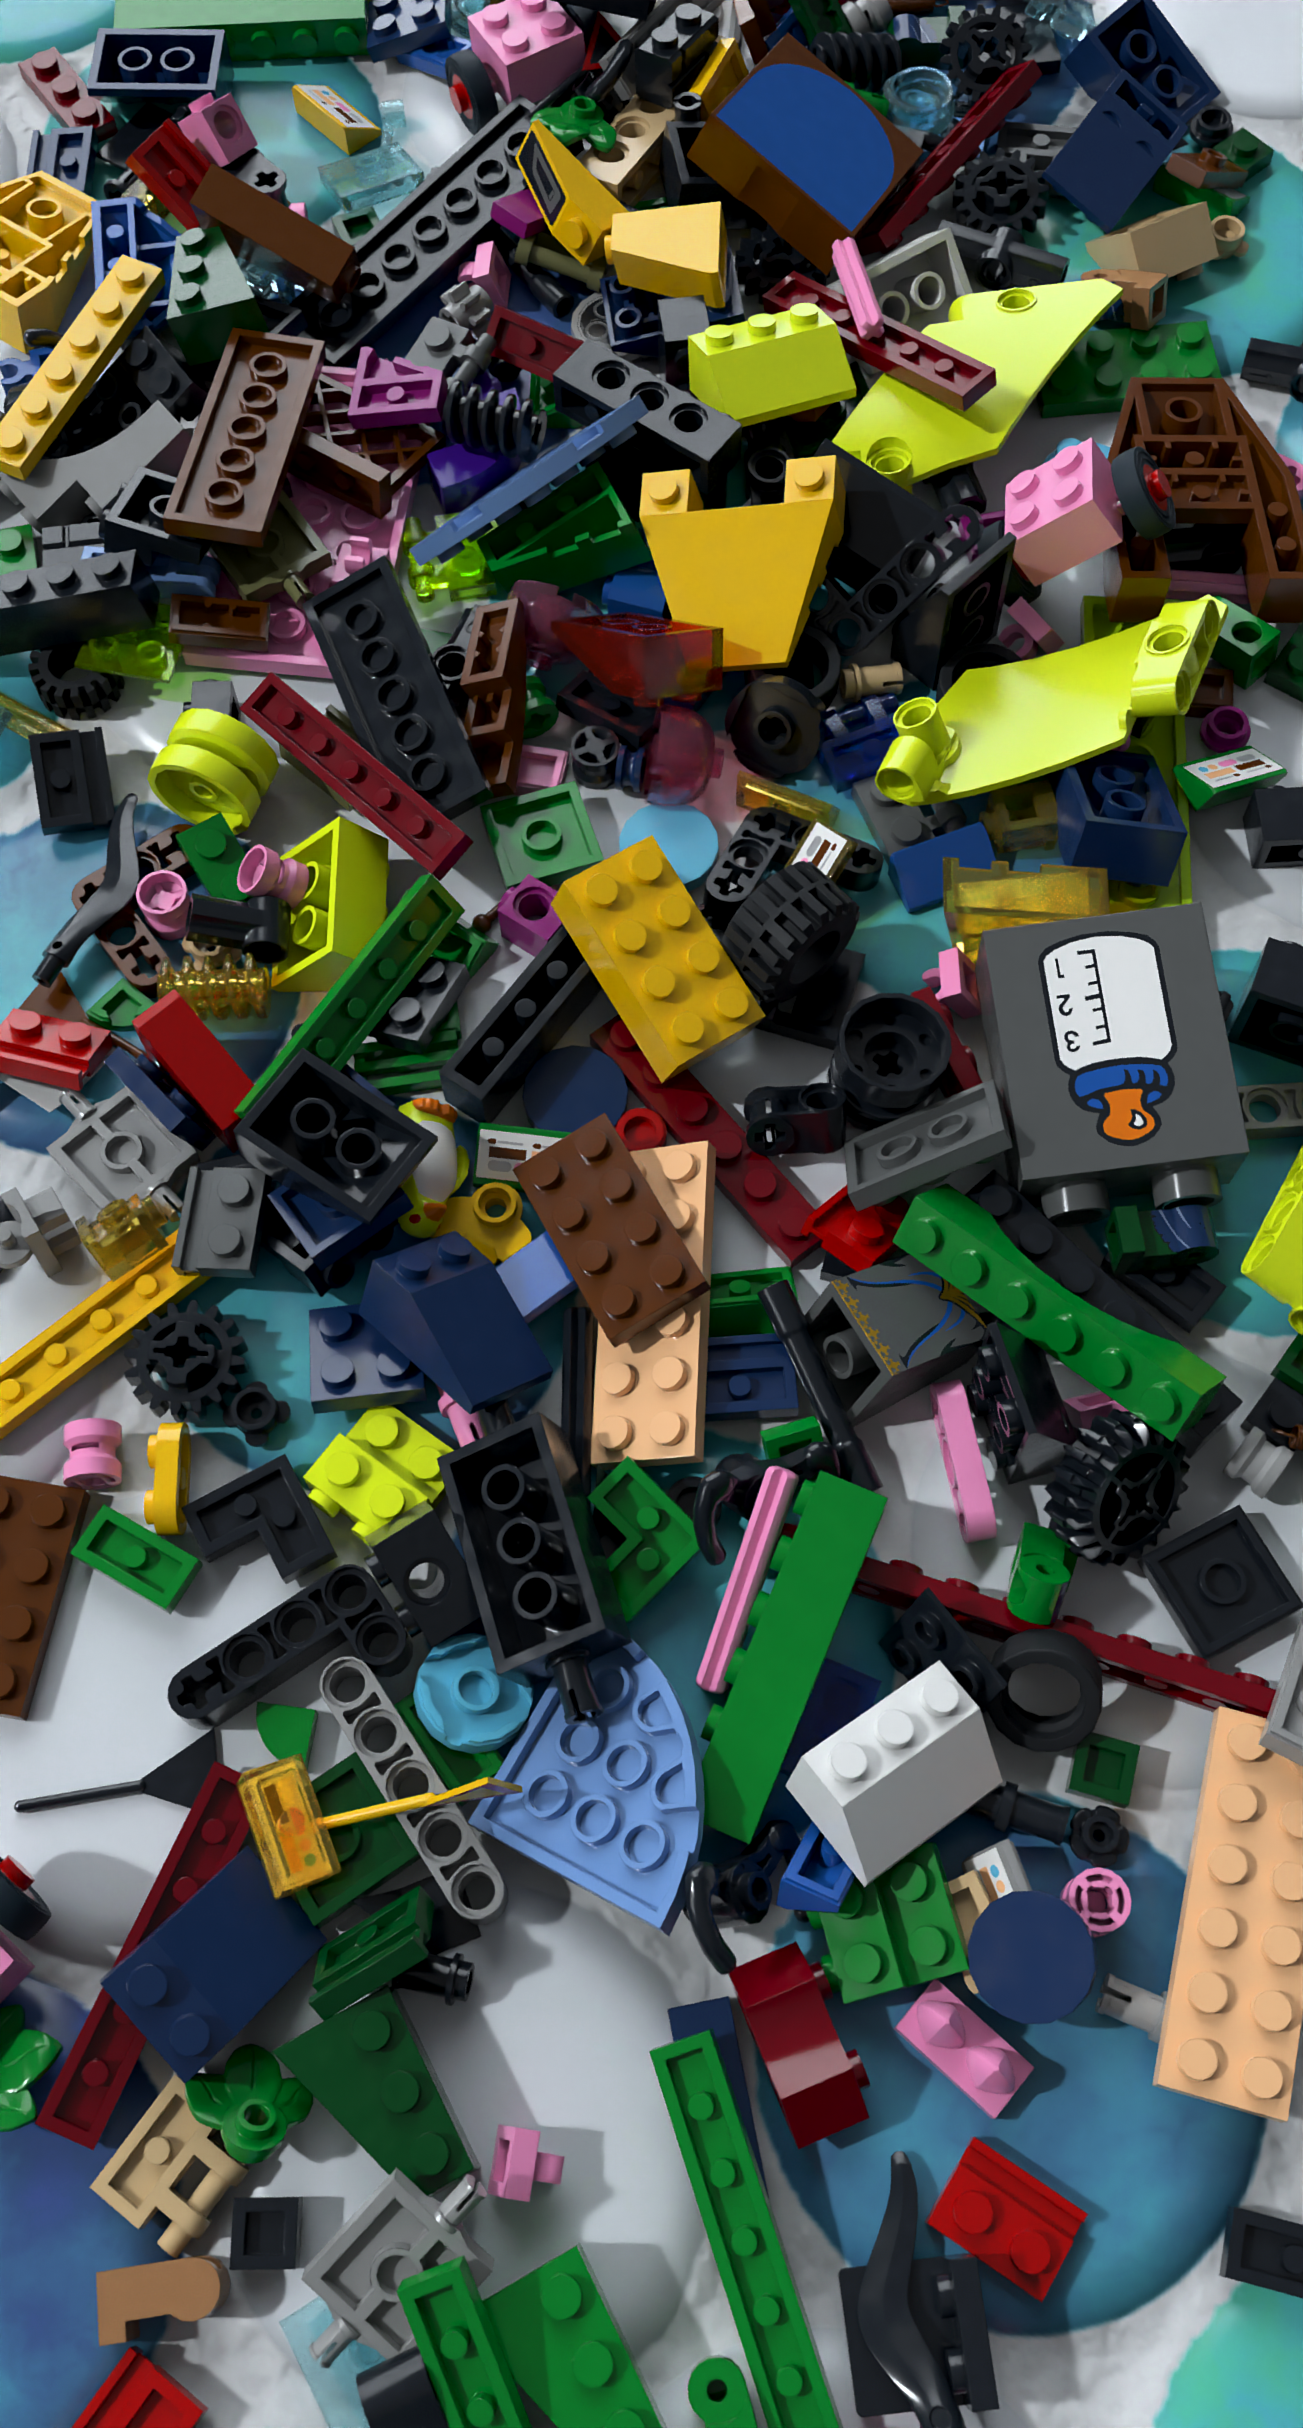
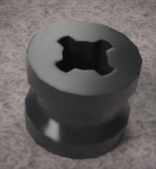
M597 725L588 726L578 731L572 738L570 746L574 778L580 785L595 790L607 788L614 784L617 757L620 749L619 739L616 734L606 727ZM590 758H595L597 763L590 762Z

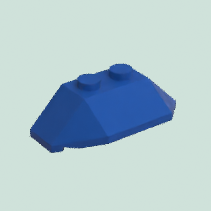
M135 196L91 201L95 291L122 254L161 268L166 284L126 340L134 339L145 326H148L156 334L160 333L170 326L167 321L175 243L176 237L181 234L161 217L147 210L146 205Z

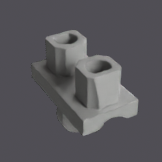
M16 1187L1 1194L4 1203L16 1221L0 1223V1268L13 1269L22 1266L34 1254L48 1278L62 1271L63 1268L56 1256L83 1243L53 1188L50 1187L26 1200H23Z

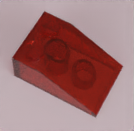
M633 612L551 620V631L613 694L633 698L634 706H663L664 698L672 697V700L683 702L702 700V692L722 690L723 628Z

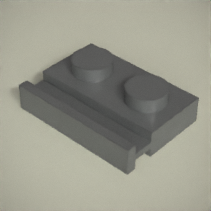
M190 1166L171 1265L177 1275L186 1276V1273H200L201 1276L256 1277L269 1201L267 1195L270 1194L272 1177L256 1168L214 1167L213 1170H200L199 1167Z

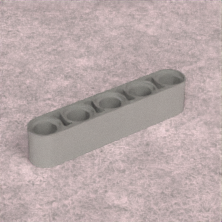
M340 1657L333 1660L324 1669L320 1677L322 1697L386 1801L400 1800L399 1788L402 1782L412 1775H422L428 1778L429 1789L427 1793L432 1792L438 1795L448 1791L371 1669L362 1660L355 1657ZM351 1676L364 1678L365 1688L360 1697L352 1702L337 1700V1689L344 1679ZM381 1725L395 1727L397 1730L396 1740L388 1750L382 1753H374L368 1750V1738L375 1728ZM456 1803L417 1808L395 1814L448 1901L466 1921L475 1925H487L496 1921L504 1913L508 1904V1888L505 1880ZM444 1826L459 1828L462 1833L459 1848L449 1856L439 1857L434 1855L430 1848L433 1834ZM478 1877L492 1880L495 1885V1895L492 1902L481 1910H472L465 1907L463 1892L466 1885Z

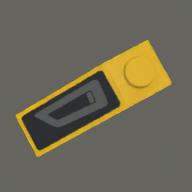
M539 120L533 121L515 159L551 234L585 266L605 255L604 238L605 235H611L612 214L629 211Z

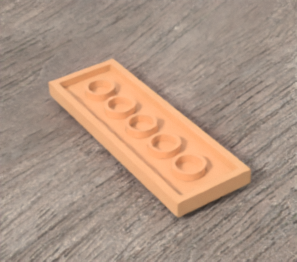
M706 1140L630 1151L629 1153L711 1287L716 1148ZM710 1290L616 1348L608 1340L598 1322L591 1433V1466L597 1469L598 1464L603 1470H613L627 1456L631 1457L640 1467L703 1462Z
M1219 1706L1213 1713L1152 2086L1282 2123L1288 2122L1303 2016V1766L1258 1744L1267 1718Z

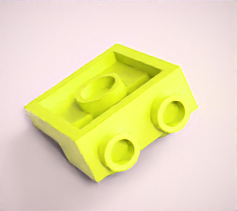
M392 1405L370 1407L346 1436L339 1432L303 1476L311 1490L307 1498L331 1518H334L338 1512H341L353 1521L355 1525L351 1531L369 1546L364 1537L425 1500L433 1509L437 1507L447 1494L437 1458L454 1450Z

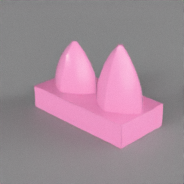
M938 1979L930 1982L894 2027L896 2032L991 2119H995L1035 2068Z

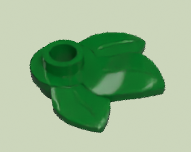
M585 96L573 97L561 107L545 108L537 111L530 122L531 126L533 121L539 120L565 147L585 139L597 150L609 153L616 143V130L604 120L603 110L594 100Z
M20 2004L9 2005L0 2009V2133L20 2129L37 2120V2106L29 2089L52 2067L63 2052L61 2043L49 2034L37 2030L24 2029L25 2011Z
M245 2044L234 2050L226 2062L224 2075L196 2073L185 2084L184 2088L185 2097L194 2118L203 2125L220 2130L227 2152L234 2159L248 2164L263 2162L277 2151L284 2141L287 2129L304 2122L309 2116L313 2105V2094L296 2077L282 2079L280 2065L274 2055L267 2049L255 2044Z

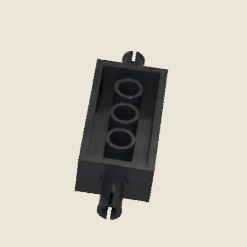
M506 1398L476 1412L483 1433L482 1438L437 1458L497 1675L526 1688L554 1676L565 1713V1722L570 1725L581 1724L589 1721L587 1712L591 1713L592 1718H597L604 1712L588 1664L597 1657L632 1643V1639L566 1431L540 1412L515 1422L509 1400Z

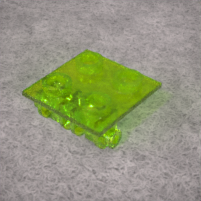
M159 603L155 628L84 641L74 663L75 668L169 684L180 657H183L182 652L185 647L183 644L169 643L170 605Z

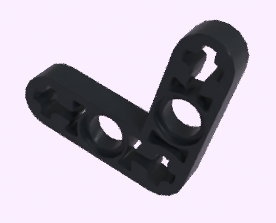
M758 807L751 810L707 877L703 897L704 908L707 912L716 918L731 920L744 901L766 881L776 863L785 866L793 863L801 850L800 846L804 845L816 823L772 807ZM828 828L847 840L839 853L838 860H835L826 876L837 886L848 890L865 892L873 889L879 882L884 861L882 853L877 847ZM751 858L760 865L748 868L737 864L735 859ZM730 883L736 885V892L732 891L726 896Z

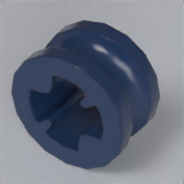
M627 745L620 746L615 771L616 790H623L625 786H631L634 792L641 793L646 771V748L639 747L638 751L631 752Z

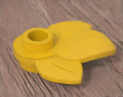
M498 1182L483 1185L475 1191L472 1197L461 1196L447 1199L445 1204L447 1210L443 1215V1222L434 1236L430 1237L436 1238L452 1231H457L486 1256L494 1266L498 1260L501 1263L532 1241L531 1232L521 1220L523 1205L520 1195L511 1186ZM493 1205H501L506 1209L502 1216L495 1218L490 1217L486 1212Z

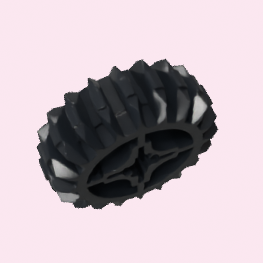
M1113 1409L1107 1417L1095 1415L1090 1429L1078 1427L1077 1440L1072 1446L1063 1445L1066 1454L1061 1463L1051 1466L1056 1472V1477L1053 1482L1044 1488L1052 1498L1046 1503L1043 1510L1051 1517L1048 1528L1055 1533L1057 1538L1071 1545L1069 1548L1070 1552L1080 1558L1083 1557L1090 1563H1097L1103 1567L1109 1563L1121 1567L1128 1557L1139 1560L1145 1545L1156 1547L1157 1535L1162 1529H1171L1168 1521L1173 1512L1182 1509L1177 1502L1179 1495L1188 1489V1485L1182 1478L1188 1473L1190 1465L1183 1460L1186 1447L1179 1443L1178 1439L1172 1442L1130 1411L1122 1412Z

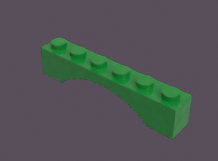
M947 1183L915 1196L892 1240L894 1244L1172 1442L1199 1422L1227 1377L1179 1343L1150 1334L1122 1322L1062 1287L1035 1266L1015 1247L1000 1229L991 1213Z

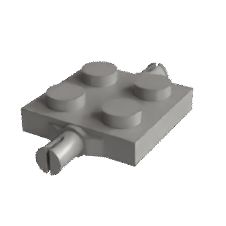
M127 1086L111 1098L94 1105L80 1091L67 1088L72 1098L78 1104L65 1091H62L59 1096V1102L76 1119L65 1134L46 1148L57 1164L116 1228L143 1206L149 1205L152 1202L159 1207L170 1222L179 1221L180 1218L175 1209L181 1214L183 1201L171 1190V1187L178 1178L190 1170V1166H195L201 1161L195 1149L184 1140L169 1132Z
M396 2168L304 2269L301 2280L326 2302L334 2319L316 2341L312 2342L309 2346V2352L315 2361L322 2355L319 2364L325 2369L330 2368L333 2361L353 2340L377 2350L386 2360L417 2346L396 2292L403 2279L463 2255L466 2258L477 2288L493 2272L494 2259L466 2233L461 2223L477 2204L487 2196L486 2190L480 2182L475 2185L476 2178L474 2176L466 2174L461 2183L441 2203L437 2199L425 2195Z

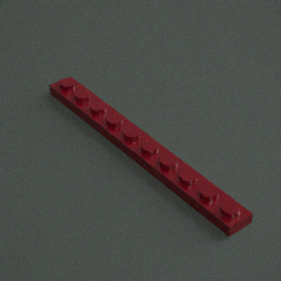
M784 1523L778 1543L782 1535L793 1538L798 1526ZM866 1555L852 1590V1594L906 1611L920 1594L929 1587L963 1630L1004 1643L1009 1637L1028 1629L1058 1630L1074 1636L1092 1651L1101 1668L1102 1676L1211 1712L1222 1706L1267 1718L1276 1690L1269 1688L1270 1683L1260 1676L1244 1672H1237L1231 1676L1210 1669V1662L1199 1656L1178 1653L1173 1657L1152 1650V1644L1149 1641L1134 1635L1120 1634L1115 1638L1094 1631L1095 1627L1092 1623L1079 1617L1063 1615L1050 1625L1029 1623L1011 1613L1007 1608V1597L998 1600L980 1594L979 1587L962 1579L948 1578L943 1582L925 1576L920 1567L903 1560H890L888 1564Z

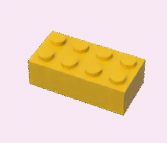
M653 835L562 883L551 902V906L661 1083L744 1037L765 1017L764 1012Z

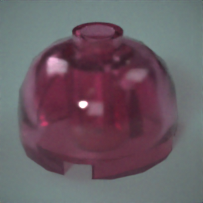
M518 580L514 583L513 587L511 586L507 600L519 597L524 604L526 664L539 670L551 671L553 664L568 665L580 660L591 649L595 641L603 612L597 605L574 593L572 602L557 595L558 586L532 580Z
M659 703L652 728L659 729V734L655 733L653 742L649 743L644 783V795L647 796L644 802L645 804L659 806L687 805L693 803L705 793L710 778H720L724 761V749L715 748V735L712 727L706 718L695 710L679 705Z

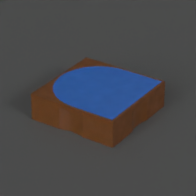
M787 32L710 114L689 150L687 157L736 199L748 205L762 216L778 235L827 276L835 266L832 259V254L834 253L832 244L837 239L843 241L847 237L854 239V241L856 240L867 222L874 218L896 192L924 150Z

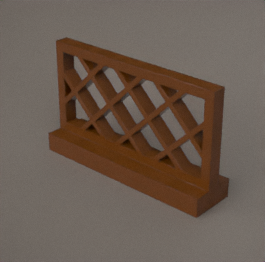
M320 373L310 405L318 404L319 411L307 412L303 427L322 426L324 433H313L302 427L288 473L381 520L392 510L391 496L427 464L426 454L443 449L446 446V436L423 423L330 432L329 425L350 423L347 416L349 408L326 410L324 404L343 402L349 405L352 388ZM417 439L424 443L419 447L401 448L400 441ZM393 442L394 449L368 451L367 444ZM360 444L361 452H351L341 446ZM398 463V468L392 474L390 471L378 466Z

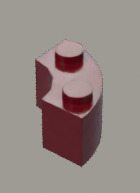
M793 1942L742 1964L728 1974L753 2041L756 2043L763 2059L770 2084L798 2150L870 2118L861 2090L871 2085L856 2049L845 2052L824 2003L832 1999L833 1994L820 1962L816 1961L808 1965L797 1942Z

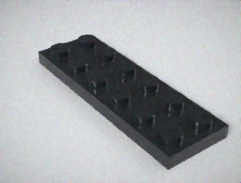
M383 555L303 603L302 606L361 747L450 821L494 797V793L396 571L387 557Z

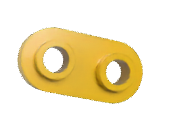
M186 1422L161 1423L157 1435H150L148 1439V1464L150 1469H155L154 1488L153 1490H147L144 1497V1517L147 1525L154 1524L158 1536L184 1535L187 1528V1520L181 1508L189 1504L191 1473L190 1431Z

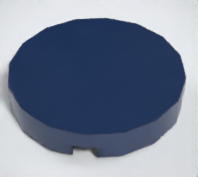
M571 1045L554 1049L535 1062L525 1077L522 1099L527 1120L533 1128L572 1133L603 1113H606L615 1127L623 1113L627 1110L628 1088L623 1071L610 1056L592 1047Z
M1041 1890L1013 1891L991 1902L976 1919L967 1946L969 1972L981 1997L1000 2015L1022 2024H1049L1073 2013L1091 1993L1098 1970L1096 1941L1083 1917L1065 1899Z

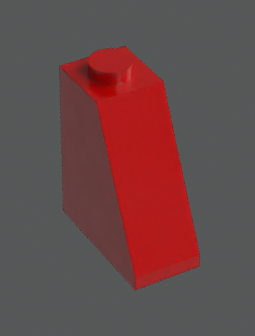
M173 989L131 1022L148 1056L166 1073V1076L163 1078L172 1089L177 1087L199 1108L196 1115L232 1153H235L238 1150V1145L233 1130L242 1119L234 1110L254 1084L182 996Z

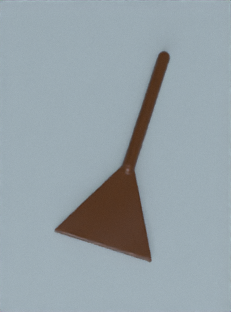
M62 972L59 973L50 988L38 984L18 1008L24 1011H33L41 1015L72 1022H81L89 1026L105 1029L88 1019ZM111 1032L112 1045L122 1048L135 1058L142 1052L148 1056L146 1052Z

